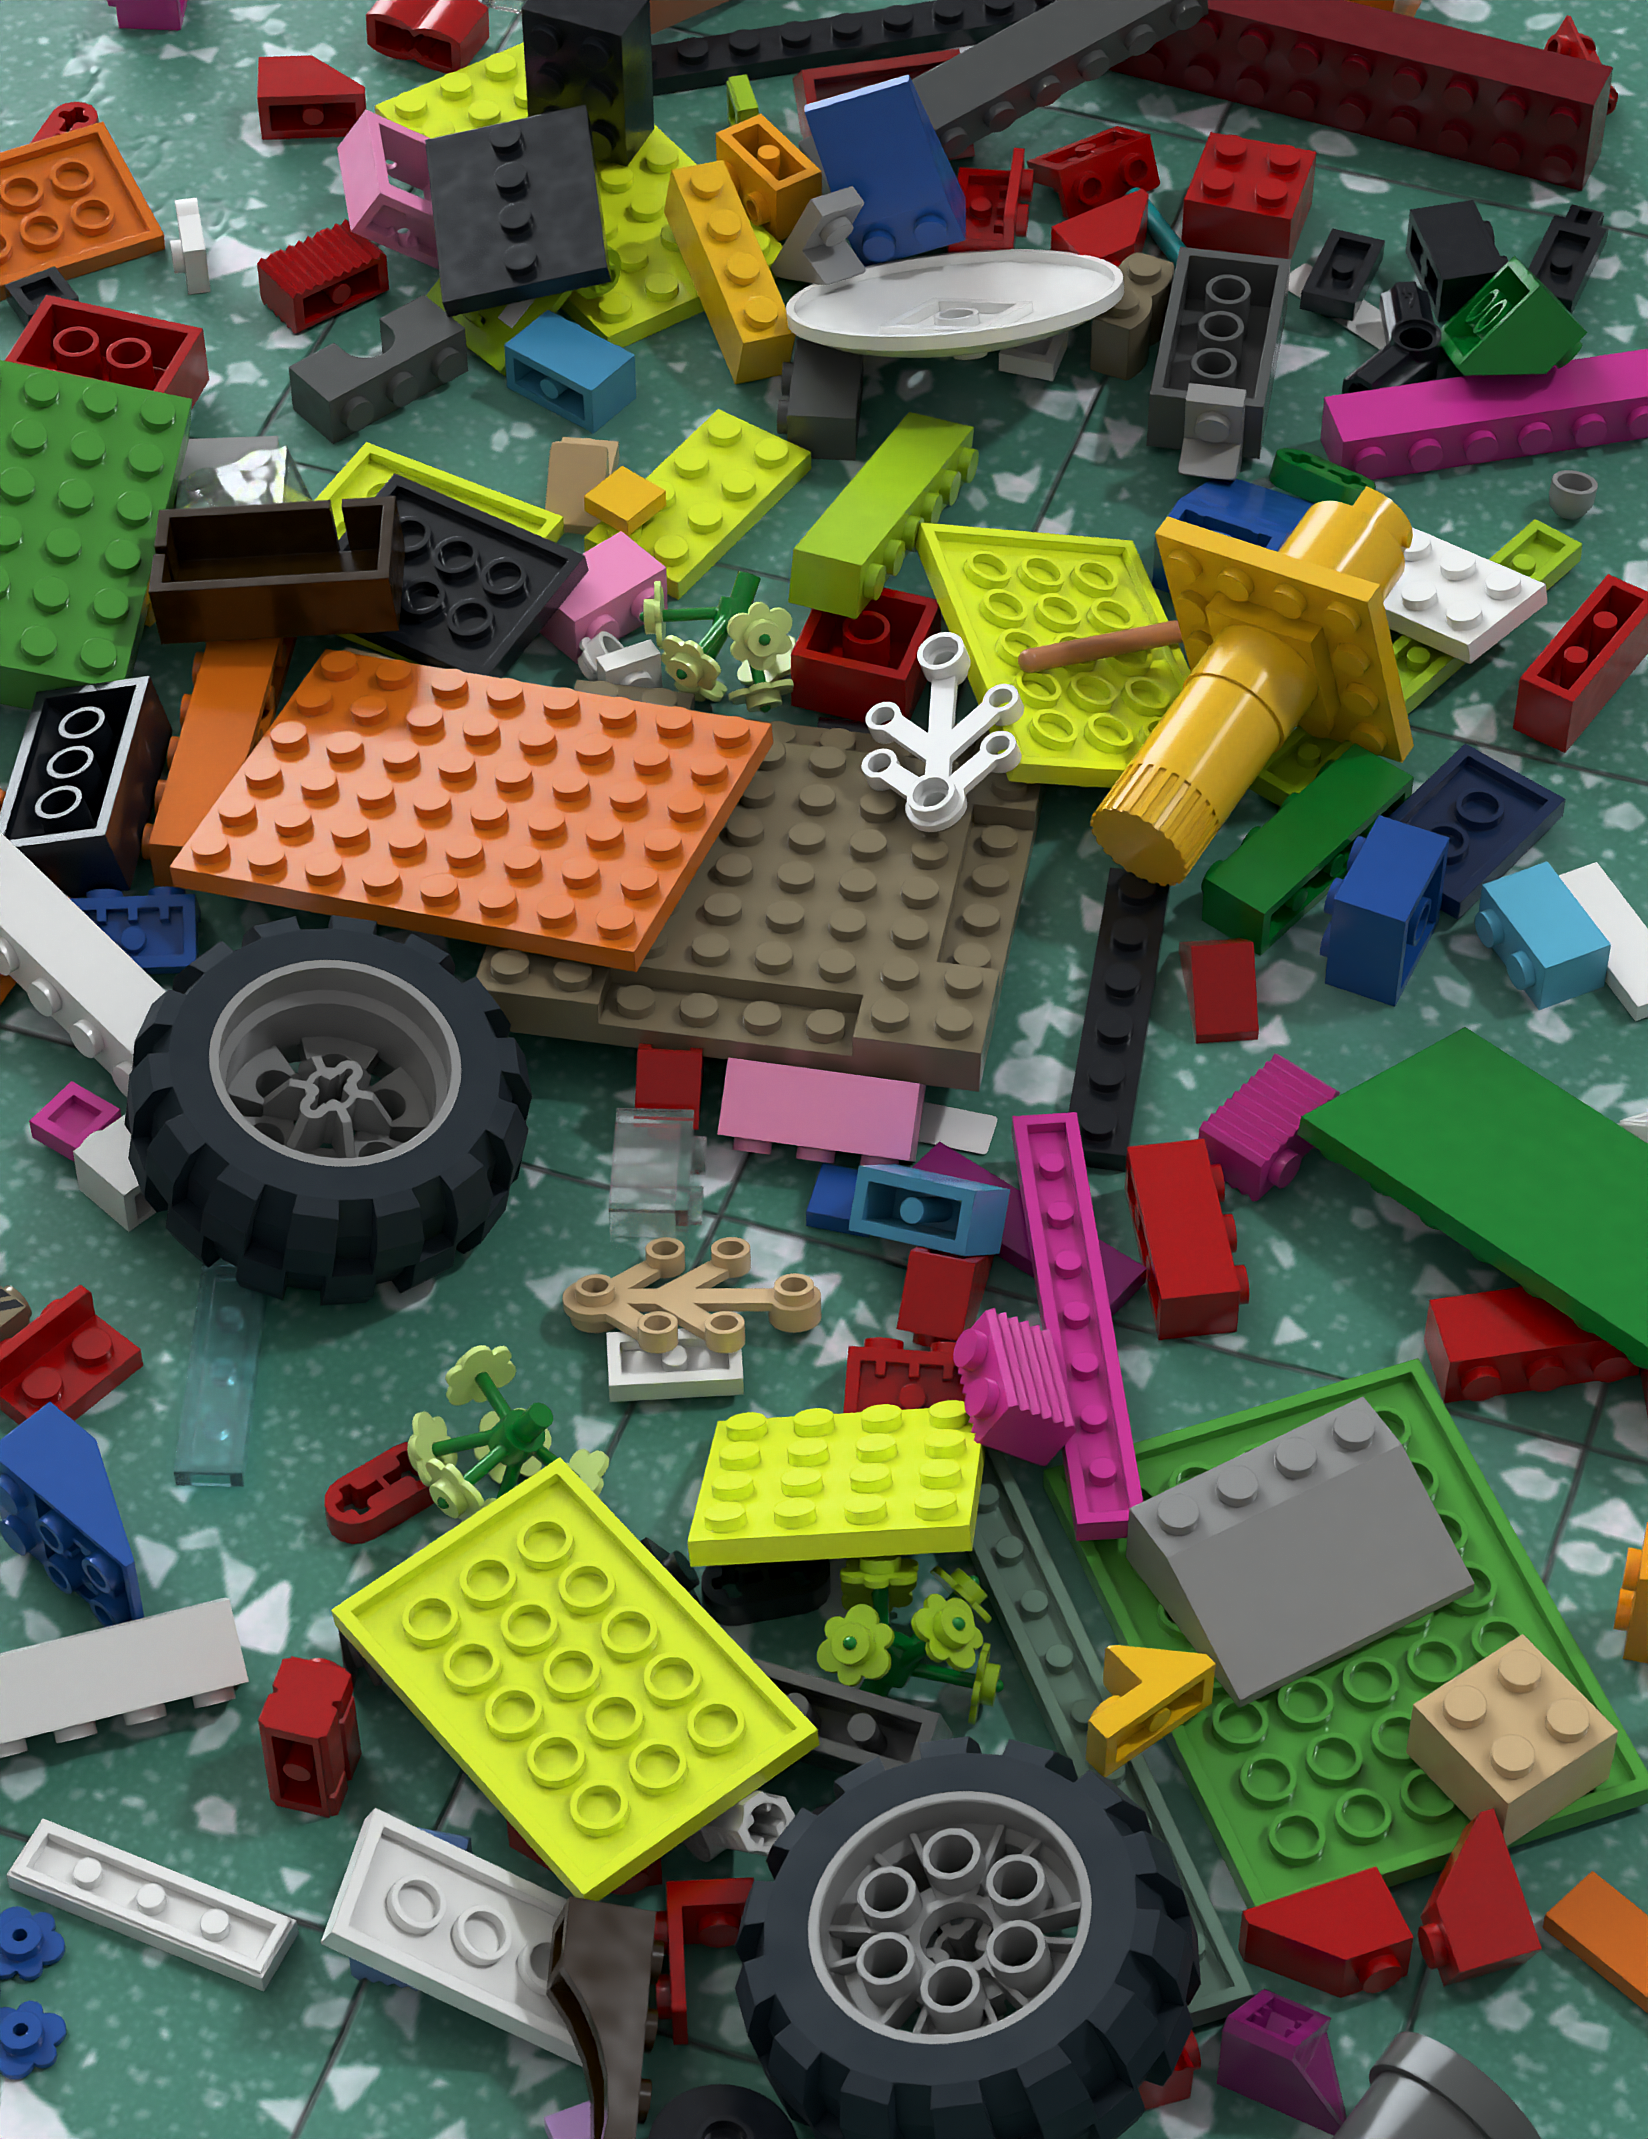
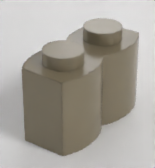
M1140 252L1133 253L1127 257L1118 267L1123 274L1124 295L1122 299L1106 312L1093 318L1091 327L1090 370L1126 381L1142 371L1149 358L1150 346L1161 340L1174 278L1173 262Z

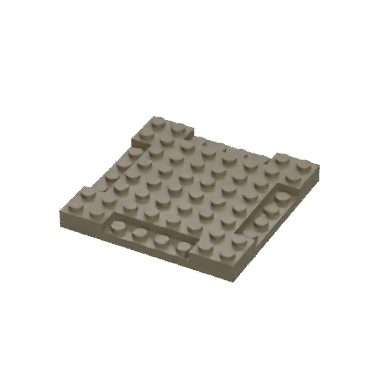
M577 680L573 689L575 691L610 697H625L633 701L669 707L678 706L695 711L694 693L677 692L667 688L635 687L613 684L602 680ZM752 720L772 724L773 745L637 972L486 945L476 977L493 997L510 1022V1032L638 1048L639 1043L652 1044L653 1049L690 1051V1047L703 1048L704 1057L727 1060L729 1057L979 1092L1047 784L1010 782L1006 773L991 772L966 794L967 808L958 822L941 831L924 832L918 830L910 823L905 811L907 800L892 789L885 791L872 789L861 768L863 759L870 752L883 748L892 750L903 768L918 777L925 775L926 763L896 742L888 744L878 743L872 738L871 734L852 732L842 728L827 729L793 725L784 721ZM989 730L952 762V774L980 751L981 742L990 734ZM888 767L881 768L877 772H882Z

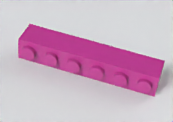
M1648 349L1574 359L1562 368H1557L1554 365L1546 374L1467 375L1324 397L1320 440L1330 462L1374 480L1648 438Z

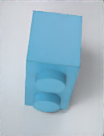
M1548 861L1482 884L1479 912L1475 915L1477 934L1487 948L1494 949L1505 964L1513 985L1518 990H1524L1538 1010L1604 987L1611 944Z

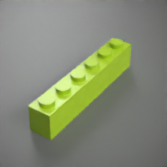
M909 412L794 547L788 603L856 619L871 600H878L884 583L891 575H898L903 560L910 551H917L915 546L920 522L937 524L943 509L947 505L952 506L955 503L959 489L963 484L972 482L979 459L978 450L972 449L974 427Z

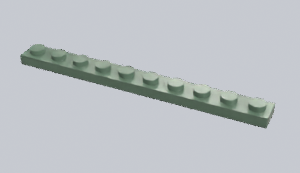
M986 1447L973 1549L967 1552L1058 1753L1073 1760L1078 1779L1088 1770L1099 1774L1086 1760L1088 1720L1093 1711L1104 1700L1113 1695L1104 1686V1670L1003 1453ZM1141 1752L1106 1778L1112 1781L1146 1812L1152 1836L1169 1847L1198 1935L1201 1985L1190 2005L1187 2006L1194 2024L1193 2027L1229 2016L1254 1997V1993Z

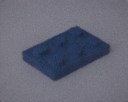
M1464 744L1388 818L1450 838L1440 910L1458 920L1481 898L1482 884L1501 878L1563 816L1566 799L1473 747Z

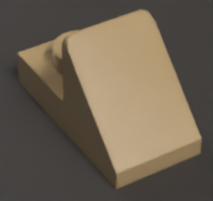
M562 436L561 442L555 441L552 443L549 457L545 510L563 516L564 533L587 535L601 522L598 518L584 511V495L617 470L619 463V441Z

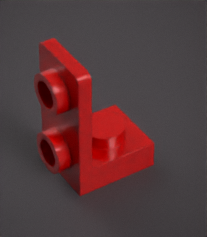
M754 1877L666 1881L667 1910L656 1911L654 1939L664 1942V1955H669L670 1974H660L656 1984L658 2020L672 2019L673 2045L688 2044L684 1944H704L714 1948L728 1947L736 1944L746 1899L753 1885Z

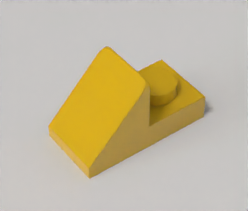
M1109 1645L1106 1647L1103 1683L1113 1696L1104 1700L1093 1711L1088 1720L1086 1760L1100 1775L1107 1777L1212 1704L1216 1663L1207 1654L1123 1645Z

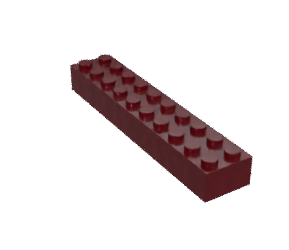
M1208 0L1209 14L1202 17L1194 26L1186 30H1178L1156 42L1147 52L1131 56L1108 69L1579 191L1583 190L1601 154L1613 67L1346 0Z

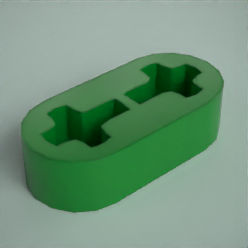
M1282 448L1276 451L1269 474V481L1274 486L1315 504L1322 501H1337L1353 506L1366 486L1374 490L1376 489V484L1371 479L1311 453L1292 448Z

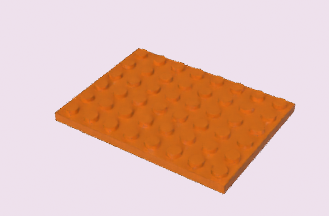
M325 649L170 865L173 886L330 916L336 915L377 921V924L637 972L773 745L772 724L746 720L738 716H723L693 711L678 706L669 707L633 701L625 697H610L575 691L565 687L556 688L520 682L512 678H497L467 673L458 669H443L408 663L404 660H390L354 654L345 650Z

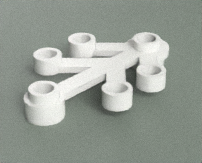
M941 632L930 636L920 645L917 652V659L926 679L932 683L928 733L905 718L898 705L893 702H881L874 705L865 717L866 725L876 742L882 744L896 742L926 763L925 775L918 777L900 765L896 754L892 750L882 748L870 752L863 759L861 765L865 778L872 789L877 791L892 789L907 800L905 811L910 823L918 830L924 832L941 831L958 822L967 808L966 794L989 773H1006L1011 771L1020 763L1022 757L1014 735L1008 731H996L986 736L981 742L980 751L952 774V762L994 724L1007 726L1018 721L1024 713V704L1016 687L1010 684H999L989 689L984 695L983 702L955 726L957 687L966 679L971 660L962 638L951 632ZM1009 702L1007 705L1003 707H998L1003 703ZM891 720L889 723L881 725L885 721ZM1007 749L1005 752L995 755L998 751ZM888 767L882 772H877L881 768Z

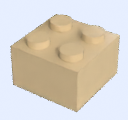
M1521 1634L1413 1704L1406 1753L1471 1821L1480 1812L1494 1808L1506 1845L1509 1846L1609 1779L1618 1730Z

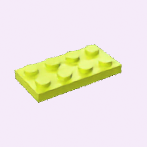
M717 409L647 476L646 480L666 490V506L628 537L666 567L667 594L679 600L811 470V452ZM601 521L584 537L585 552L620 531Z

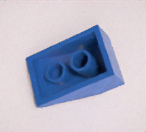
M909 74L805 105L804 112L831 193L853 186L865 203L852 224L853 231L847 237L854 253L864 267L902 259L966 240V197Z

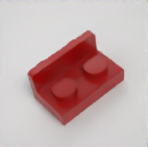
M1115 126L1027 161L1028 169H1034V183L1051 187L1054 192H1058L1063 216L1066 219H1071L1121 198L1132 188H1143L1147 192L1160 185L1150 134L1120 126Z
M78 1285L63 1298L49 1303L39 1317L12 1338H7L0 1342V1410L20 1425L48 1402H51L75 1421L144 1366L141 1349L95 1314L92 1293L84 1286Z
M872 1337L864 1339V1347L848 1346L843 1413H858L868 1407L880 1404L895 1405L901 1410L930 1408L938 1402L947 1400L965 1402L966 1395L962 1393L964 1385L960 1384L962 1375L957 1374L959 1367L955 1365L953 1359L956 1342H935L931 1344L930 1351L904 1350V1342L901 1340Z

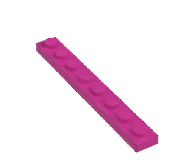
M1077 1112L1012 1116L1011 1135L1042 1330H1051L1076 1429L1075 1434L1061 1448L1076 1541L1127 1538L1129 1508L1142 1503L1143 1497Z

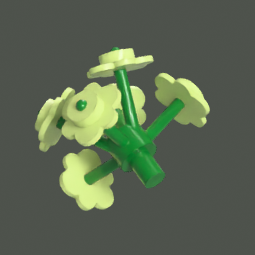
M738 571L730 597H720L718 607L665 609L661 581L654 582V599H644L643 612L640 613L639 619L644 622L646 634H656L657 647L664 650L661 660L665 665V671L675 679L674 686L678 691L694 693L695 700L700 702L705 701L706 698L715 702L721 701L727 692V687L716 680L721 673V669L715 659L727 638L730 637L734 640L730 647V652L736 660L742 662L737 671L738 679L742 684L750 686L749 688L735 690L728 694L729 700L733 701L734 705L746 703L747 711H762L766 713L783 703L781 695L793 692L794 683L792 679L780 680L784 676L791 674V652L796 644V640L794 637L788 636L787 633L792 627V617L783 608L769 609L763 602L753 603L761 578L747 572ZM713 620L712 627L699 643L692 640L684 642L673 635H668L665 638L666 622Z
M485 1345L473 1347L457 1361L455 1367L451 1368L445 1376V1380L449 1385L446 1397L452 1405H463L472 1399L477 1403L488 1400L494 1411L485 1414L480 1420L478 1433L451 1439L447 1436L444 1420L440 1416L431 1417L425 1411L415 1414L412 1421L414 1434L410 1436L407 1448L411 1465L418 1472L422 1483L430 1487L429 1492L436 1505L449 1517L459 1518L462 1522L513 1489L520 1474L524 1477H531L541 1470L542 1464L547 1466L558 1459L557 1456L549 1451L551 1435L547 1428L553 1422V1414L549 1407L538 1402L532 1404L527 1410L524 1408L511 1410L498 1388L508 1384L516 1374V1368L510 1361L511 1352L505 1346H498L493 1350H490ZM474 1449L475 1458L479 1462L462 1475L455 1467L458 1460L457 1452ZM580 1449L573 1454L570 1462L566 1464L598 1497L604 1485L602 1476L609 1466V1457L602 1451L590 1453L586 1449ZM486 1474H489L493 1481L501 1485L497 1497L488 1498L484 1502L482 1495L474 1485Z

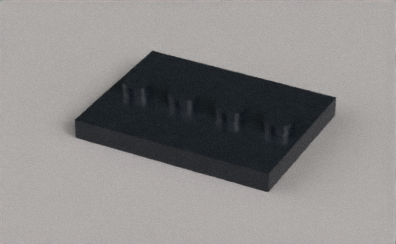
M586 105L425 140L442 303L448 317L612 282L591 121Z
M394 473L375 497L396 496L406 548L399 631L351 634L421 665L443 669H458L467 673L503 678L587 574L589 569L586 557L581 553ZM346 532L339 539L341 552L350 551Z

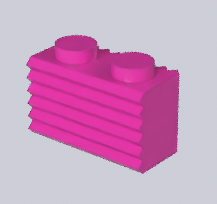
M1274 1053L1271 1061H1266L1263 1069L1259 1068L1255 1076L1249 1078L1247 1084L1243 1083L1240 1090L1234 1092L1232 1098H1227L1224 1105L1218 1107L1216 1113H1211L1209 1119L1203 1121L1199 1128L1198 1139H1205L1210 1164L1220 1163L1224 1182L1227 1181L1231 1188H1238L1242 1195L1248 1194L1252 1202L1258 1201L1274 1185L1278 1188L1286 1187L1298 1172L1302 1158L1313 1147L1316 1148L1297 1135L1301 1116L1336 1098L1340 1092L1281 1055Z
M995 1308L986 1310L971 1328L966 1329L960 1335L953 1353L954 1363L959 1367L957 1374L962 1375L960 1384L964 1385L962 1393L966 1395L964 1402L965 1411L970 1416L969 1423L973 1424L971 1432L975 1434L974 1441L981 1443L985 1447L1045 1467L1076 1432L1051 1330L1041 1331L1039 1325L1030 1327L1028 1320L1019 1322L1017 1316L1008 1318L1006 1312L997 1314Z

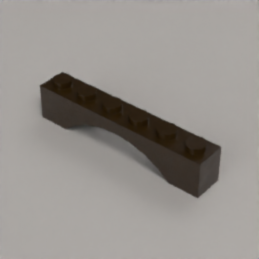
M569 1896L553 1925L546 1995L566 2024L582 2062L590 2100V2139H636L637 2124L643 2125L645 2123L652 2095L651 2079L641 2078L643 2053H651L658 2027L657 2009L648 2008L650 1984H657L664 1959V1942L654 1939L656 1911Z

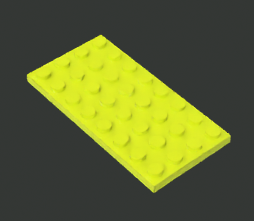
M524 43L493 54L488 58L375 105V114L429 138L527 118ZM655 124L654 130L627 167L595 158L607 245L618 252L621 258L620 277L617 284L608 293L594 299H587L574 290L561 306L582 328L622 348L705 311L664 213L671 170L697 164ZM749 220L773 279H776L778 277L772 272L771 266L783 245L763 226H755Z

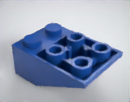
M1212 478L1180 498L1168 517L1278 552L1307 510L1315 503L1237 478L1236 480ZM1155 536L1152 585L1155 589L1170 593Z
M48 1402L0 1440V1515L2 1519L0 1522V1533L15 1552L22 1556L29 1552L41 1562L49 1578L61 1591L66 1594H71L75 1591L87 1601L95 1617L104 1627L144 1618L134 1558L97 1441L53 1403Z

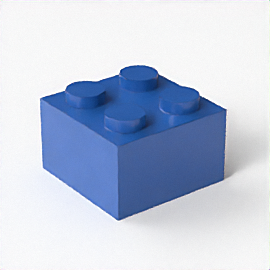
M1379 815L1367 838L1360 835L1356 838L1347 862L1348 873L1345 879L1336 877L1333 880L1324 905V913L1332 915L1320 945V955L1327 957L1325 984L1394 1007L1396 1006L1439 923L1449 837Z

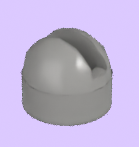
M1573 470L1559 471L1552 477L1549 490V504L1555 514L1570 520L1578 519L1592 508L1598 484L1593 477L1583 472Z

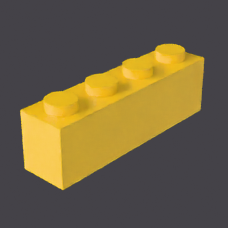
M724 160L672 169L664 213L734 383L740 384L782 375L783 362H790L796 334L788 328L786 307Z

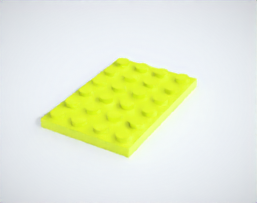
M920 522L915 547L949 632L955 633L962 638L970 656L971 664L967 678L978 705L983 702L986 692L999 684H1010L1016 687L1024 704V713L1018 721L1007 726L994 724L988 729L990 734L996 731L1012 733L1022 754L1021 761L1014 769L1006 772L1008 780L1010 782H1023L1027 784L1042 783L1112 788L1183 690V684L1191 673L1179 644L1032 673L1025 672L1020 668L1018 657L1023 650L1168 621L1133 540ZM1009 702L1003 703L998 707H1003L1007 705ZM1007 749L1000 750L997 753L1001 754L1005 752Z
M561 1457L331 1609L335 1626L576 1898L600 1901L820 1745L818 1729Z

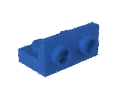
M165 886L150 889L148 896H123V892L119 890L96 889L88 891L86 898H70L148 975L180 973L198 958V923L201 922V909L195 894H186V891L182 888Z

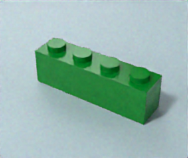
M1356 743L1336 760H1328L1308 786L1300 793L1294 792L1290 794L1282 803L1278 813L1262 827L1255 826L1252 828L1237 850L1226 860L1216 861L1207 870L1201 884V891L1204 892L1202 921L1231 939L1243 938L1254 942V953L1261 956L1328 894L1329 888L1336 877L1341 879L1346 877L1349 854L1356 838L1359 835L1367 838L1379 815L1388 818L1412 795L1414 777Z

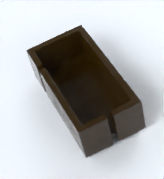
M396 496L342 499L341 508L350 551L345 552L340 550L330 500L159 510L154 544L156 555H153L148 593L161 644L399 631L406 548Z

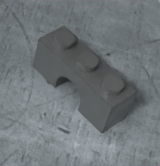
M422 295L379 318L382 343L381 355L370 358L355 357L343 351L335 343H332L289 366L293 410L332 444H335L467 372L465 328L452 317H448L446 312L427 296Z

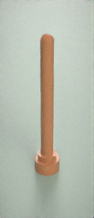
M1172 620L1028 648L1020 653L1018 664L1023 671L1032 673L1183 643L1178 621Z

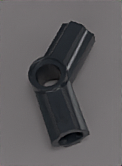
M1396 282L1389 291L1381 293L1379 309L1386 346L1343 380L1342 394L1434 381L1437 379L1442 333L1434 323L1428 292L1421 290L1416 282Z

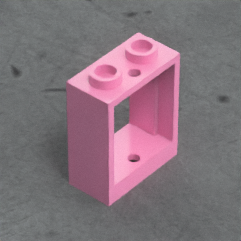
M365 110L337 147L350 230L364 238L439 269L425 140L431 138ZM389 159L395 163L387 164L385 161ZM388 175L423 190L424 199L389 184ZM401 228L408 229L406 233L401 234L397 232Z

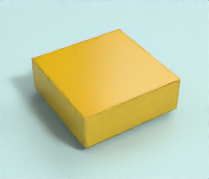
M624 466L618 468L584 495V511L616 530L622 531L627 536L666 506V490Z

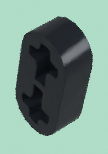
M828 1559L706 1566L701 1576L702 1607L717 1623L725 1626H741L810 1613L824 1605L831 1593L830 1562ZM803 1572L805 1579L809 1580V1584L797 1585L796 1580L790 1577V1574ZM735 1584L737 1590L742 1592V1596L729 1598L723 1586Z

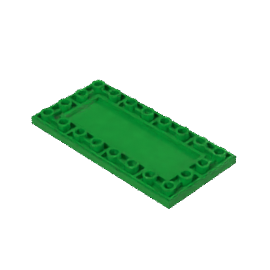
M1466 1027L1301 1116L1297 1135L1318 1148L1326 1159L1343 1165L1370 1183L1374 1191L1391 1197L1418 1215L1426 1226L1442 1231L1469 1249L1477 1260L1496 1267L1521 1284L1525 1292L1545 1300L1572 1318L1580 1329L1596 1334L1626 1354L1627 1359L1634 1365L1648 1369V1143Z

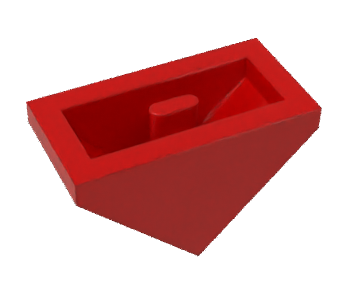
M1243 938L1179 942V955L1195 1043L1258 1039L1259 1024L1254 942Z

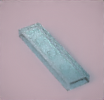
M219 1259L209 1268L202 1263L174 1465L176 1486L244 1487L268 1295L241 1287L235 1279L237 1267L223 1259Z

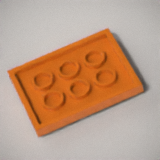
M104 122L0 152V301L7 299L5 284L53 266L57 268L65 280H69L165 250L164 233Z

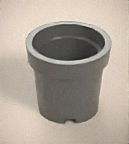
M1400 2032L1394 2036L1369 2072L1371 2086L1332 2138L1541 2139L1522 2110L1485 2073L1444 2044L1414 2032Z

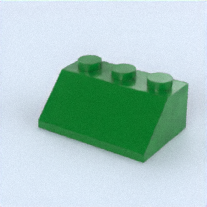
M1514 256L1440 329L1442 333L1440 345L1464 375L1546 374L1554 365L1557 368H1562L1578 354L1583 345L1580 340L1587 332L1542 282Z

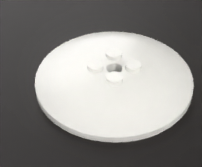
M1035 249L950 252L866 266L865 273L829 285L812 284L796 293L787 302L786 317L788 328L797 336L845 352L902 358L954 356L955 359L972 360L986 356L987 352L1047 339L1082 325L1106 312L1122 299L1124 295V281L1121 270L1114 264L1096 257L1078 255L1071 252Z

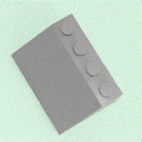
M1363 1396L1129 1508L1126 1558L1196 1652L1207 1654L1216 1663L1215 1677L1238 1708L1474 1590L1475 1583L1403 1445Z

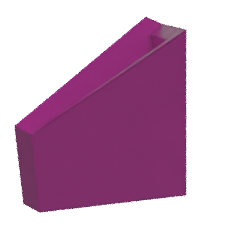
M1267 1989L1260 1991L1227 2016L1222 2030L1217 2075L1218 2085L1333 2136L1347 2119L1327 2034L1331 2017Z

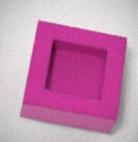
M71 1081L29 1123L32 1138L75 1162L73 1151L80 1147L90 1134L98 1130H104L122 1116L121 1110L118 1107Z

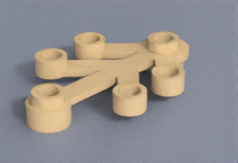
M670 1237L654 1239L645 1247V1261L613 1278L602 1274L584 1276L570 1285L563 1293V1309L570 1317L571 1323L576 1329L587 1333H603L617 1328L637 1340L639 1347L649 1353H665L673 1350L679 1342L678 1325L703 1339L707 1348L717 1353L738 1351L745 1345V1320L740 1314L735 1312L768 1311L770 1324L778 1330L791 1333L808 1331L816 1327L822 1318L820 1290L814 1286V1282L810 1277L803 1274L783 1275L775 1281L773 1288H712L728 1278L741 1277L751 1269L750 1244L746 1240L737 1237H726L715 1241L711 1246L710 1261L657 1289L643 1288L660 1278L676 1277L685 1270V1246L678 1239Z

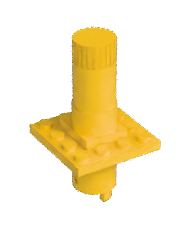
M1366 486L1353 506L1337 501H1322L1312 505L1278 552L1168 516L1155 532L1191 673L1183 684V690L1091 817L1090 826L1093 827L1091 831L1097 838L1096 842L1104 848L1103 851L1110 855L1116 864L1123 866L1127 872H1132L1137 877L1148 880L1149 883H1159L1161 886H1166L1167 884L1175 886L1176 883L1180 884L1185 880L1272 754L1283 746L1294 728L1299 725L1314 737H1327L1342 743L1348 740L1352 744L1356 743L1377 756L1380 755L1403 763L1414 747L1384 606V600L1404 573L1405 558L1403 553L1411 546L1413 530L1410 521L1401 508L1377 490Z

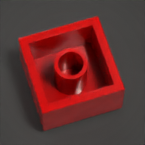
M1210 132L1184 198L1182 242L1187 248L1292 259L1312 205L1317 152L1295 148L1286 144L1278 145L1246 139L1237 135Z
M883 587L879 599L876 601L871 600L856 619L812 609L791 652V679L794 683L793 692H791V706L865 722L867 712L874 705L881 702H893L898 705L902 715L910 720L928 681L917 659L918 649L927 638L941 633V610L937 600ZM891 720L885 721L882 724L885 725L889 723Z

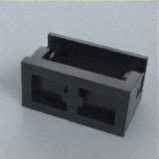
M1474 200L1410 209L1405 252L1422 289L1429 294L1431 309L1437 322L1449 321V316H1454L1508 262V258L1505 255H1499L1495 246L1492 225L1488 220L1483 221Z

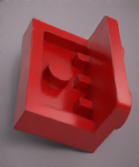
M1014 148L1010 171L959 167L957 180L966 197V240L948 245V253L1015 249L1016 237H1027L1029 204L1021 203L1032 202L1034 169L1024 168L1025 148Z

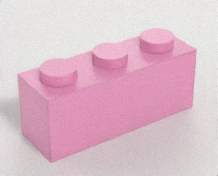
M728 1057L717 1134L734 1137L732 1150L771 1155L772 1142L797 1145V1159L834 1164L836 1151L861 1154L860 1165H899L900 1160L915 1162L926 1085Z

